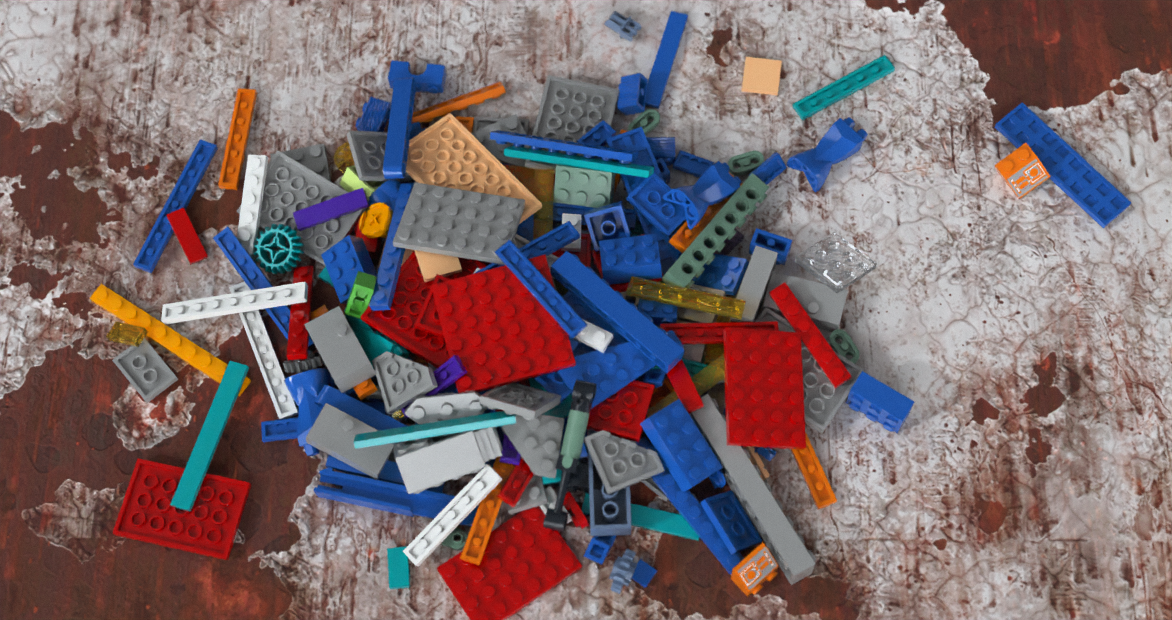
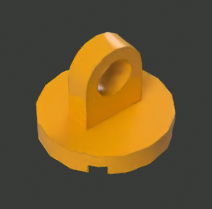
M378 202L372 204L369 207L370 209L362 214L359 220V229L368 238L379 236L387 238L393 211L385 203Z

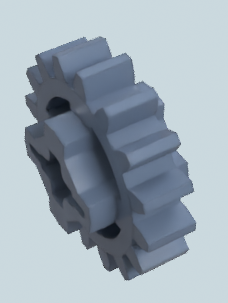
M626 549L623 557L618 556L609 579L613 580L611 591L620 594L624 585L629 586L637 567V563L633 562L636 552Z

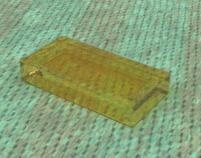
M115 322L106 337L109 341L139 347L148 331L144 327Z

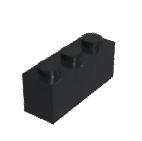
M580 462L578 473H570L567 486L568 492L576 493L579 490L584 491V494H589V464ZM593 465V489L601 490L602 480L596 466ZM560 482L545 484V486H551L552 489H557V486L559 487Z

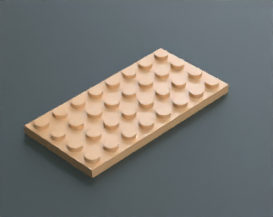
M451 113L410 140L406 172L416 182L524 199L525 207L520 223L542 208V203Z

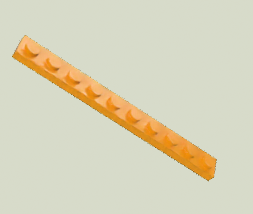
M100 284L89 298L92 302L219 384L221 383L228 365L103 284ZM248 377L244 379L238 394L239 397L251 382Z

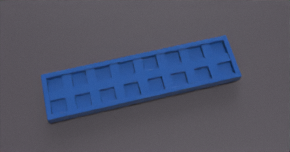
M1023 103L1019 104L996 123L994 128L1016 148L1027 143L1049 173V179L1103 229L1131 205L1132 202Z
M642 126L606 140L610 148L638 152L637 160L632 161L631 164L654 167V173L664 181ZM620 174L628 196L646 179L644 177ZM633 207L644 235L657 234L661 270L663 275H665L682 255L679 250L669 243V240L681 226L667 238Z

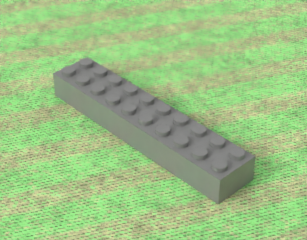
M707 394L701 397L704 407L689 413L713 453L719 458L723 467L721 471L725 476L727 484L786 578L793 585L812 574L816 558L812 551H807L803 545L805 541L801 534H796L791 518L788 515L785 516L782 512V504L777 498L774 499L772 496V489L768 482H763L761 479V472L756 464L753 465L749 460L751 457L745 447L742 449L741 446L727 445L726 416L719 413L717 402Z

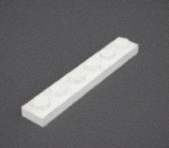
M248 154L237 238L254 260L255 255L253 253L256 251V248L253 245L257 244L255 238L258 237L268 157L266 155Z
M487 464L403 551L416 566H419L501 482L502 478Z

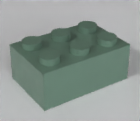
M557 164L553 202L593 208L612 204L616 173Z

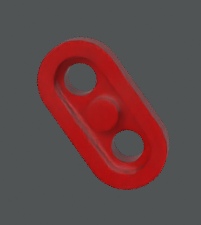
M570 491L567 492L563 506L572 513L571 519L575 527L580 526L581 529L589 526L588 521Z

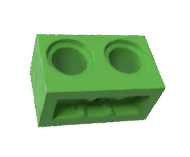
M358 271L344 314L361 319V315L368 308L377 279L376 276Z

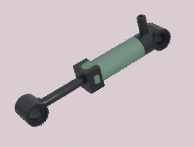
M578 379L575 381L561 453L558 455L555 468L563 470L555 508L547 509L543 524L544 528L564 532L566 528L568 512L562 511L570 473H578L580 455L591 406L596 394V383Z

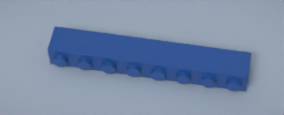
M566 251L551 265L550 273L557 281L666 374L683 358L684 349L678 341H673L664 329L654 325L650 317L641 314L633 303H628L619 291H614L605 279H600L595 275L593 269L582 264L575 254Z

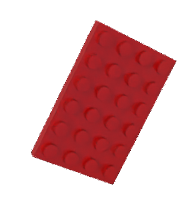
M725 327L723 329L727 445L805 449L806 434L801 333Z
M138 458L112 534L228 560L249 495L251 483L206 473L191 512L170 505L185 468Z
M540 506L521 511L491 531L480 565L460 559L461 551L436 568L470 620H506L582 568L581 563L560 533L543 527L545 514Z

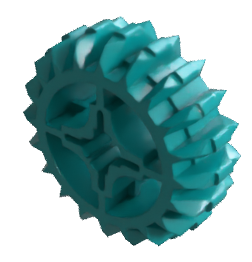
M272 224L271 228L265 227L266 232H259L261 238H255L258 241V245H253L254 248H257V251L253 253L258 256L255 261L261 263L260 267L265 269L266 272H272L276 275L292 271L291 266L297 267L296 260L301 261L302 259L298 256L304 253L300 250V247L304 245L299 242L301 236L297 235V231L292 230L288 225ZM285 236L289 241L290 248L286 245ZM278 247H280V248H283L284 250H279V251H277V250H273V248H276V249H277ZM268 251L271 254L272 261L268 257Z

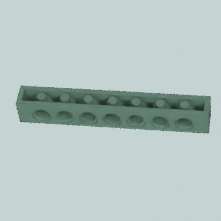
M752 173L666 272L662 280L678 294L683 289L687 291L694 283L692 278L694 276L698 278L705 270L703 265L705 263L709 265L716 257L713 255L715 251L720 252L725 247L726 243L724 241L726 238L730 240L737 232L734 229L737 226L741 228L746 222L745 216L747 214L751 216L757 209L755 204L757 202L761 204L768 196L765 192L769 189V186Z

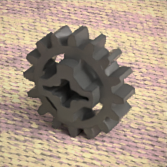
M308 350L307 359H287L283 363L285 372H296L297 374L317 369V366L325 364L320 353H313L312 350Z

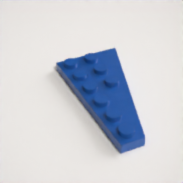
M673 330L667 331L668 336L673 341H678L684 347ZM630 342L608 347L604 353L597 350L574 356L576 366L558 370L557 372L571 392H573L577 379L597 384L595 398L591 409H593L657 365Z

